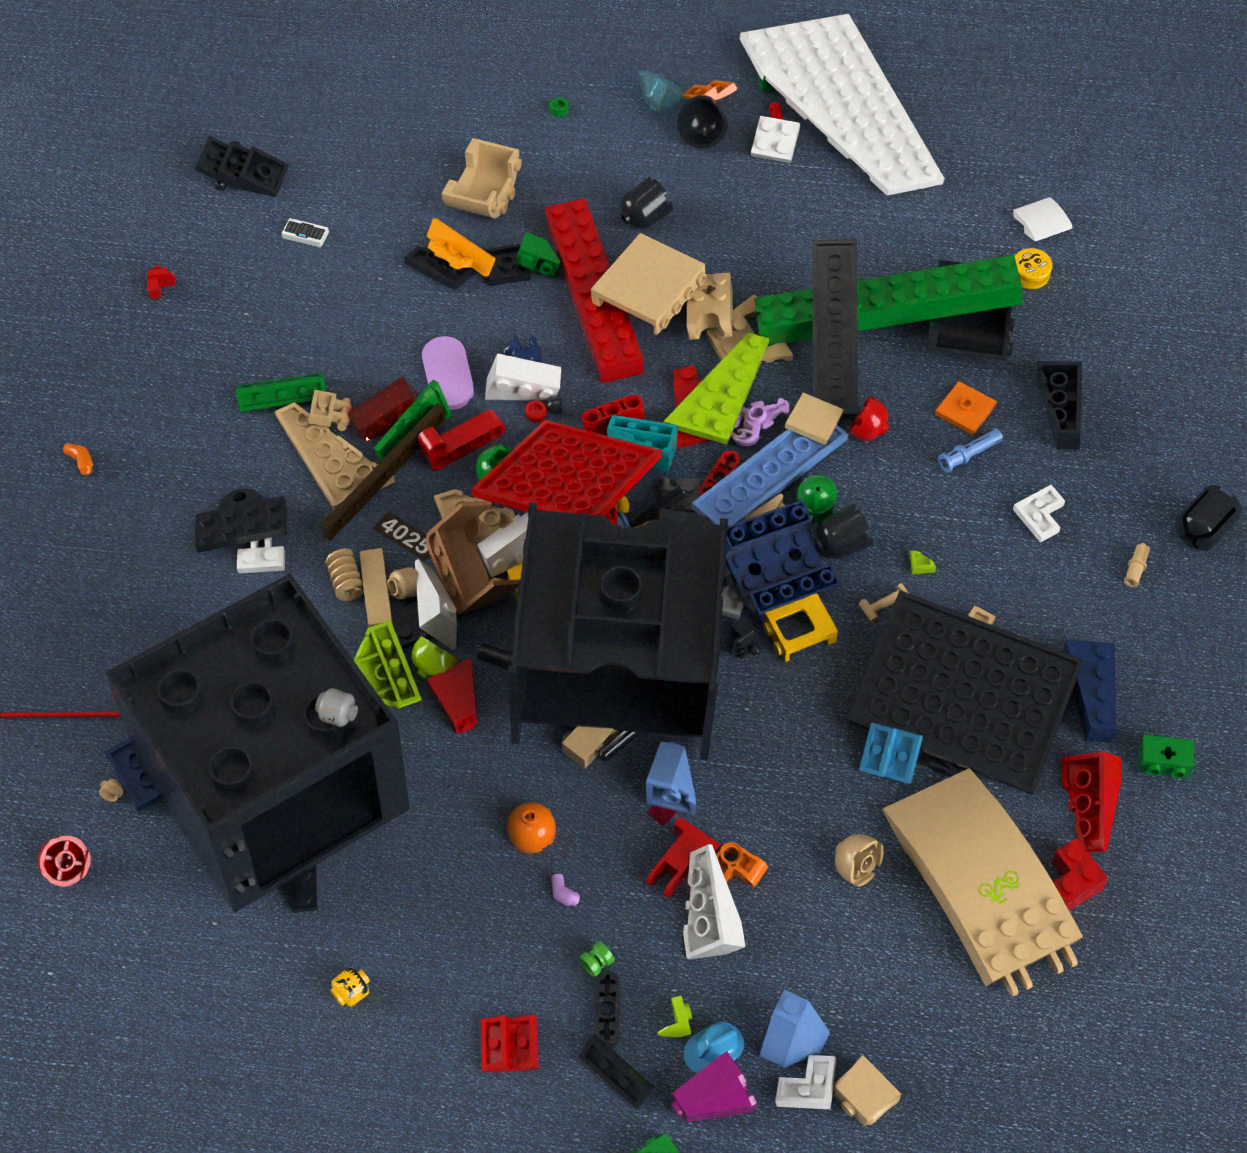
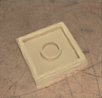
M802 393L785 423V428L826 445L842 417L844 409Z

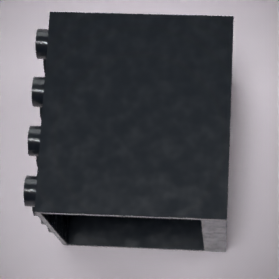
M291 573L105 672L139 765L234 913L410 810L398 721ZM335 688L352 694L355 699V705L358 706L355 719L353 721L349 720L343 727L321 721L315 710L319 695L328 689Z

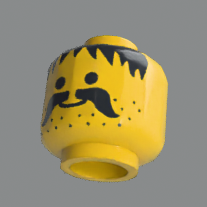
M349 967L332 980L333 988L330 989V992L341 1006L346 1004L352 1007L369 994L367 983L370 980L362 969L356 971L354 968Z

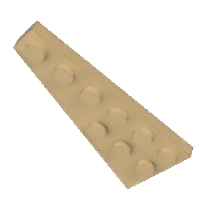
M295 402L275 411L276 418L334 510L378 465L374 461L371 462L365 458L362 452L339 435L333 434L327 426L308 423L310 414ZM394 476L382 488L394 483Z

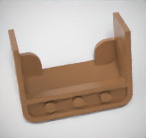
M490 501L461 502L438 522L426 536V545L441 583L455 605L456 614H466L502 601L519 586L520 579L503 581L501 578H492L490 580L475 544V541L481 536L483 529L479 515L491 506Z

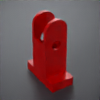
M679 817L674 823V834L679 838L652 869L646 880V884L651 886L664 871L671 875L673 878L663 893V896L669 898L688 876L690 852L708 844L713 846L715 854L721 848V844L682 817Z

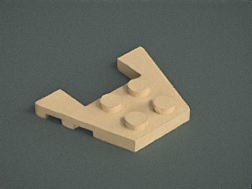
M752 295L733 310L731 337H721V332L717 328L706 330V337L721 361L748 332L755 334L746 320L756 316L754 298H757L756 295ZM776 343L767 347L762 361L766 363H771L778 359L790 361L793 360V354L786 343Z

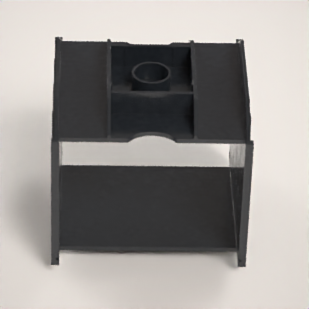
M529 503L528 524L523 545L521 579L518 586L516 620L513 626L512 666L508 667L511 744H520L522 722L571 727L610 728L619 731L701 737L700 760H708L718 690L716 676L721 639H719L723 610V597L721 596L726 565V555L724 553L728 519L720 518V525L676 522L673 519H669V521L651 520L640 527L624 528L611 523L602 515H590L587 512L578 514L537 510V503Z

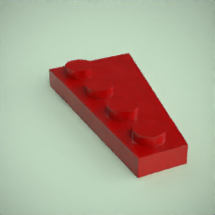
M695 365L673 370L675 409L701 383ZM678 431L677 449L712 440Z

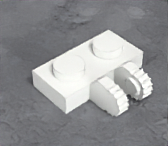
M272 537L264 539L265 547L258 548L259 540L250 542L251 548L238 549V573L285 570L284 546L272 547Z

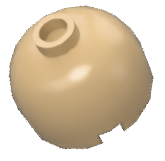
M851 835L836 847L835 868L840 876L850 884L858 887L863 886L875 876L874 873H871L875 865L880 867L884 855L883 845L868 835Z

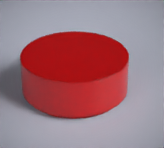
M534 400L525 406V417L528 421L539 423L546 418L547 408L543 402Z

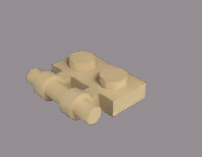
M314 390L308 423L330 427L331 422H335L338 430H346L350 422L349 414L352 411L351 400L349 398L338 400L335 393Z

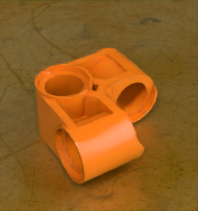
M734 842L724 844L716 854L726 883L734 876L746 884L755 887L768 869L767 864L762 859L749 853ZM734 854L737 859L728 861L724 856Z

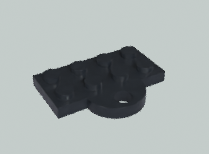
M253 489L235 490L221 500L218 510L196 514L195 548L198 553L287 534V501L285 497L280 496L263 500L261 495Z

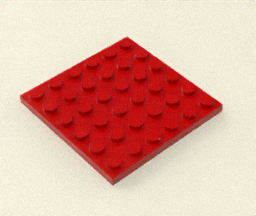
M544 420L471 489L472 497L523 512H528L529 503H537V510L578 514L587 512L590 515L605 516L661 458V450Z

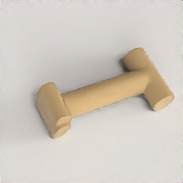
M900 583L897 586L896 592L871 605L866 599L861 600L858 605L869 621L874 623L879 619L876 612L893 604L899 590L909 592Z

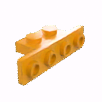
M432 219L427 237L431 239L428 248L435 252V256L445 259L455 269L472 267L485 277L490 275L495 262V258L439 219Z

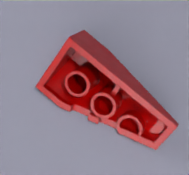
M1104 751L1062 757V783L1064 789L1068 791L1070 798L1068 804L1070 810L1074 812L1076 819L1075 828L1079 842L1088 853L1107 852L1121 785V757Z

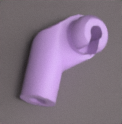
M562 874L552 875L551 882L554 899L565 906L577 905L580 901L579 894L565 887Z

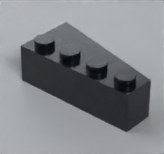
M1037 361V381L1056 448L1080 450L1082 362Z

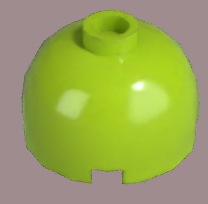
M422 636L414 644L411 653L412 662L418 668L416 673L425 679L446 672L460 661Z

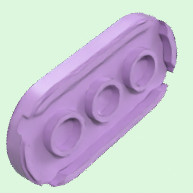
M442 336L432 339L424 346L422 351L428 385L432 380L439 383L450 410L462 408L468 404V401L474 395L473 381L465 348L459 340L453 337Z

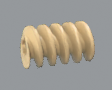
M344 548L331 553L326 558L325 563L333 583L336 598L341 601L357 599L363 594L361 589L363 582L360 579V573L357 572L358 567L355 564L353 551Z

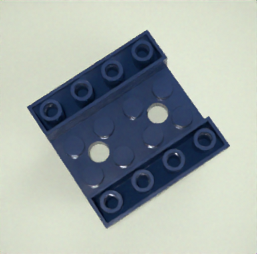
M803 500L728 526L724 553L726 555V567L731 573L730 577L740 600L757 616L840 585L832 564L823 566L806 526L812 519ZM789 551L797 553L798 561H793L789 558ZM749 565H754L755 567H757V576L751 575L749 573Z

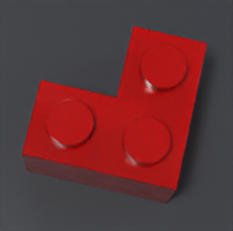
M1077 838L1055 851L1051 863L1062 877L1053 881L1069 911L1104 889L1108 877Z

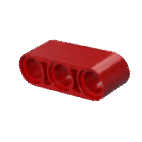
M629 395L585 411L582 414L584 430L607 435V428L612 415L644 420L645 413L642 398L638 395Z

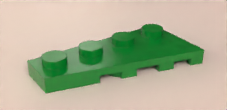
M432 380L374 447L380 462L437 403L444 406L446 420L453 416L437 381Z

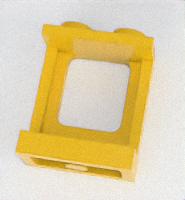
M817 593L765 613L763 629L768 637L771 636L773 639L774 650L778 656H782L784 662L789 661L791 653L824 640L827 645L837 641L838 630ZM804 611L813 625L814 631L792 640H786L776 621L796 612Z

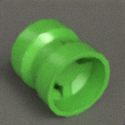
M601 941L595 943L589 953L584 952L579 957V961L584 969L594 978L601 973V969L604 966H610L615 961L610 950Z

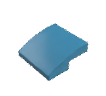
M871 722L859 770L911 784L923 736Z

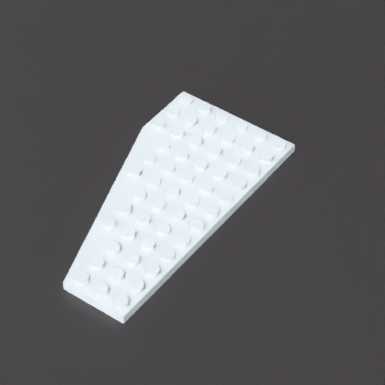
M849 14L742 32L740 34V41L760 78L763 80L765 75V80L786 98V103L805 120L809 119L828 137L827 141L847 159L851 158L870 176V181L888 196L943 184L945 178Z

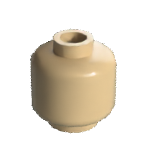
M407 567L392 572L387 581L389 593L398 600L416 597L417 570Z

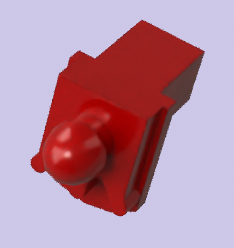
M155 265L152 270H147L150 299L161 298V287L174 286L175 276L172 272L168 271L167 267L162 268L160 265Z

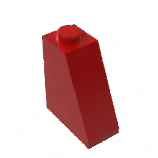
M470 658L452 666L446 672L436 674L427 679L430 693L456 735L461 732H467L474 725L478 724L474 672Z

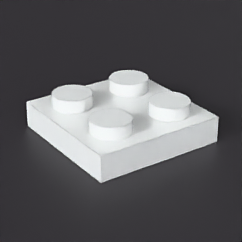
M760 116L751 156L791 163L800 123Z

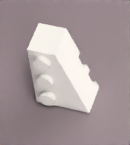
M497 354L487 377L485 400L548 401L550 398L556 397L560 389L561 367Z
M528 512L521 517L517 515L513 518V523L504 529L499 528L477 544L482 562L491 577L523 563V545L526 538Z

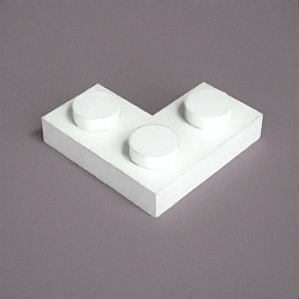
M1050 485L1014 504L1013 510L1039 542H1042L1059 533L1060 526L1050 516V513L1063 507L1065 500Z
M809 1055L805 1078L779 1077L775 1100L777 1107L830 1109L836 1070L835 1056Z

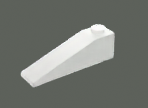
M417 559L415 561V570L418 572L416 585L419 627L453 650L456 648L457 633L455 605L435 570Z
M708 844L690 852L688 884L691 886L690 901H686L685 908L689 910L688 925H684L683 931L687 959L726 955L744 948L745 941L742 923L713 846Z

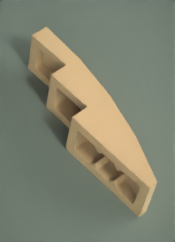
M383 548L360 551L368 626L372 627L389 620L392 622Z

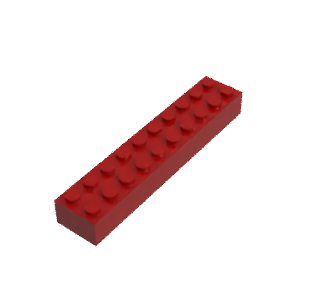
M583 198L545 207L546 225L557 257L561 261L560 265L601 384L643 374V356L627 312L606 301L600 307L592 303L591 288L610 268L586 199Z

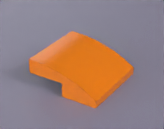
M714 80L707 86L695 84L684 92L681 97L682 99L689 100L697 95H708L717 100L733 93L737 88L734 82Z

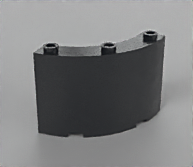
M939 260L938 267L961 264V262ZM1012 306L930 319L926 350L1006 360L1007 356H1011L1013 343L1009 342V332H1013L1015 320L1011 318Z

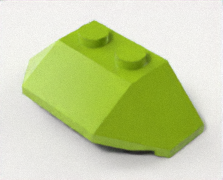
M391 620L369 627L357 651L354 662L386 706L399 709L421 701V696Z

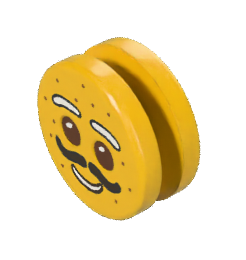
M1035 248L1019 251L1015 255V260L1022 287L1037 289L1047 284L1052 271V260L1048 254Z

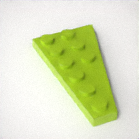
M748 332L664 420V423L678 425V431L727 445L768 347L769 338Z

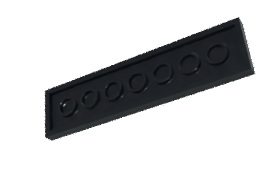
M857 239L812 240L813 397L844 409L843 415H858Z

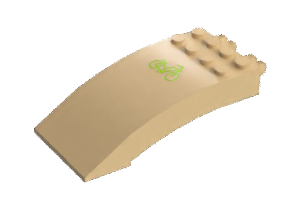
M970 768L882 809L905 854H908L949 918L985 987L1002 979L1010 995L1015 996L1019 992L1010 974L1016 972L1024 988L1029 989L1033 985L1025 969L1026 966L1046 957L1055 973L1059 974L1064 971L1063 965L1056 954L1059 950L1069 966L1074 967L1078 964L1076 956L1070 947L1071 944H1074L1083 937L1078 926L1027 840L1001 804Z

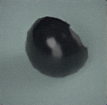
M697 95L687 100L681 107L677 117V128L681 138L688 145L696 148L708 149L717 145L725 136L729 126L728 119L720 105L708 95Z

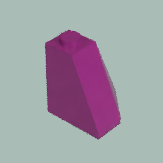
M726 1051L672 1093L673 1103H671V1106L679 1118L683 1116L686 1122L752 1113L756 1110L757 1103L753 1094H746L745 1091L748 1090L745 1084L746 1080L728 1051Z

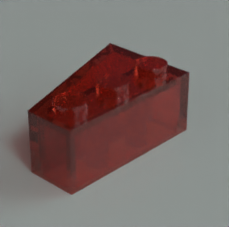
M403 376L393 381L383 390L375 393L365 402L358 404L348 414L358 432L369 441L386 434L420 394Z

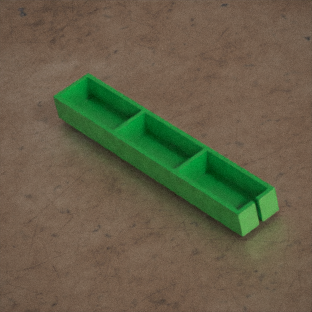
M1010 255L857 281V330L863 331L1022 305V284L1015 256ZM813 288L754 298L759 336L769 338L768 346L776 343H790L813 339Z

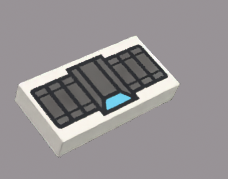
M289 218L282 232V237L322 247L329 230L328 227Z

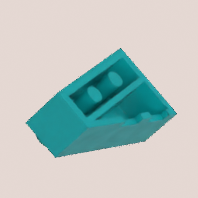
M612 415L607 428V436L661 450V458L653 467L668 473L677 448L678 425Z

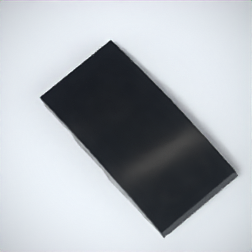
M209 135L194 170L234 187L276 197L289 164L254 146L248 150L233 141H230L229 145Z

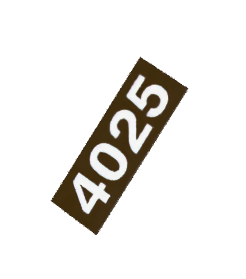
M389 511L373 528L424 561L430 555L426 545L427 535Z

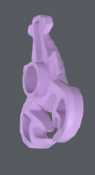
M780 398L777 404L764 406L761 400L751 403L752 408L750 409L743 406L735 428H737L744 417L743 429H737L739 435L732 432L731 439L740 446L756 444L759 440L760 429L771 427L774 424L772 420L779 413L782 412L786 415L790 413L788 401Z

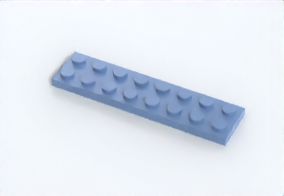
M837 425L827 444L824 445L787 429L692 502L691 509L698 515L705 516V521L713 525H720V518L728 519V526L743 521L753 511L770 501L844 443L849 434Z

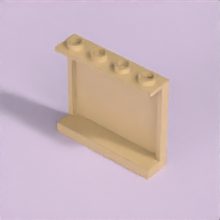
M640 233L591 288L592 303L600 307L606 301L654 325V334L658 335L662 329L668 326L670 319L680 312L682 305L692 298L698 286L703 285L705 282V264Z

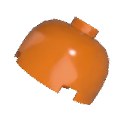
M536 802L523 803L516 806L508 817L506 824L507 837L518 851L527 854L539 853L543 851V848L553 843L556 836L555 819L551 811L543 804Z

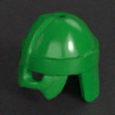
M812 475L804 479L797 490V501H804L812 521H821L834 513L838 493L833 481L823 475Z

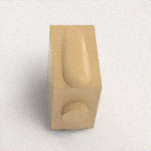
M863 1055L833 1086L834 1096L841 1102L844 1112L850 1117L854 1115L864 1127L875 1123L887 1110L899 1102L901 1093Z

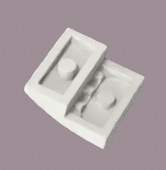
M1051 197L1013 210L1014 218L1024 225V233L1034 241L1072 229V224L1067 215Z

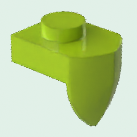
M682 996L671 998V1008L676 1024L658 1031V1035L673 1038L691 1035L688 1020L692 1019L689 1004L683 1003Z

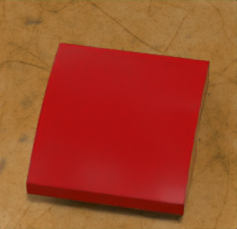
M534 1014L508 1018L506 1015L481 1019V1071L514 1072L539 1069L537 1017Z

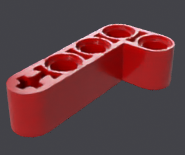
M487 410L442 435H439L434 428L430 427L423 430L418 436L420 453L433 470H439L499 438L504 434L506 426L494 410Z

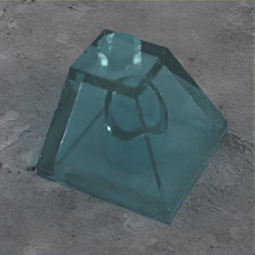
M639 69L638 75L643 98L650 104L649 107L659 113L661 110L669 112L683 100L681 95L686 90L658 73Z

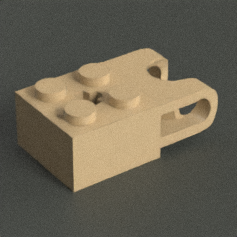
M730 273L706 274V280L703 285L698 286L692 298L687 300V331L689 340L700 339L701 332L707 328H717L721 332V337L732 336L733 289Z

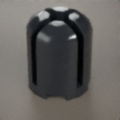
M1206 486L1176 518V532L1183 543L1192 549L1199 551L1212 549L1239 520V515L1242 512L1240 502L1234 495L1230 497L1225 492L1219 490L1221 486Z

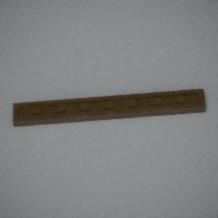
M437 403L322 522L321 528L324 538L331 541L419 449L418 436L423 430L430 427L437 430L446 421L444 406Z

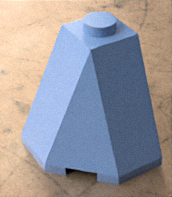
M661 741L646 781L647 804L695 815L696 797L685 747L676 742L666 743Z
M784 989L772 1014L759 1057L783 1069L793 1066L794 1063L807 1060L809 1055H820L830 1032L808 1000Z

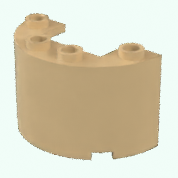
M472 138L465 151L466 168L458 183L453 180L448 181L441 193L442 200L448 207L495 219L501 214L506 213L509 200L514 198V184L517 171L520 170L522 160L519 159V149Z

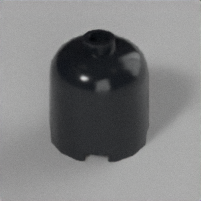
M648 177L623 196L620 203L621 218L627 225L630 224L636 229H645L673 211L672 202H667L665 198L667 192L656 179L651 181V177Z
M855 503L822 519L817 525V538L814 539L819 551L824 550L826 555L832 559H840L874 545L873 538L868 539L866 531L870 530L861 510H855L857 508Z

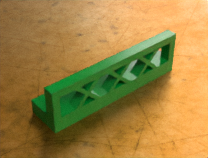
M324 372L237 385L236 395L239 411L243 412L288 405L294 402L312 401L314 390L327 392Z

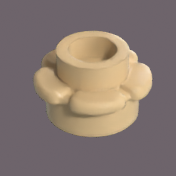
M109 779L108 782L106 780L101 782L99 794L105 800L114 802L123 795L122 786L117 780Z

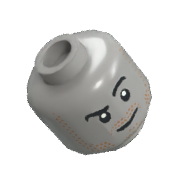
M331 688L319 695L315 710L321 721L343 727L349 720L353 721L355 719L358 706L355 705V699L352 694Z

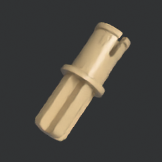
M1145 543L1136 546L1133 557L1128 562L1129 569L1124 578V583L1129 587H1137L1142 571L1146 570V560L1150 547L1146 546Z

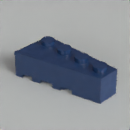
M1066 640L1062 652L1084 660L1073 687V696L1078 705V714L1086 741L1111 743L1116 731L1115 644Z

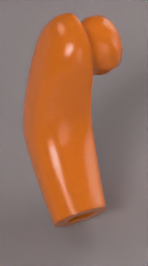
M66 443L63 447L64 454L77 460L78 469H80L82 475L91 474L93 462L88 449L84 446Z

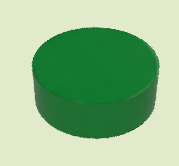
M560 97L552 99L549 102L550 114L555 117L567 115L569 112L568 101Z

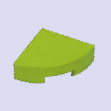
M909 551L912 574L935 573L936 566L933 560L922 555L919 551Z

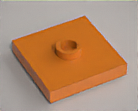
M958 381L936 409L935 415L974 435L995 408L997 401Z

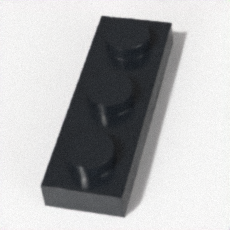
M596 1034L589 1038L578 1056L636 1110L643 1106L654 1089L650 1082Z

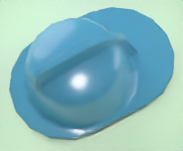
M718 1022L693 1035L687 1041L684 1047L685 1063L691 1071L699 1073L726 1051L735 1061L744 1049V1039L741 1032L730 1023Z

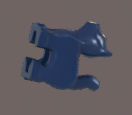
M514 336V339L509 341L507 346L504 347V353L507 356L542 363V353L535 336H531L529 339L530 347L522 349L517 336Z

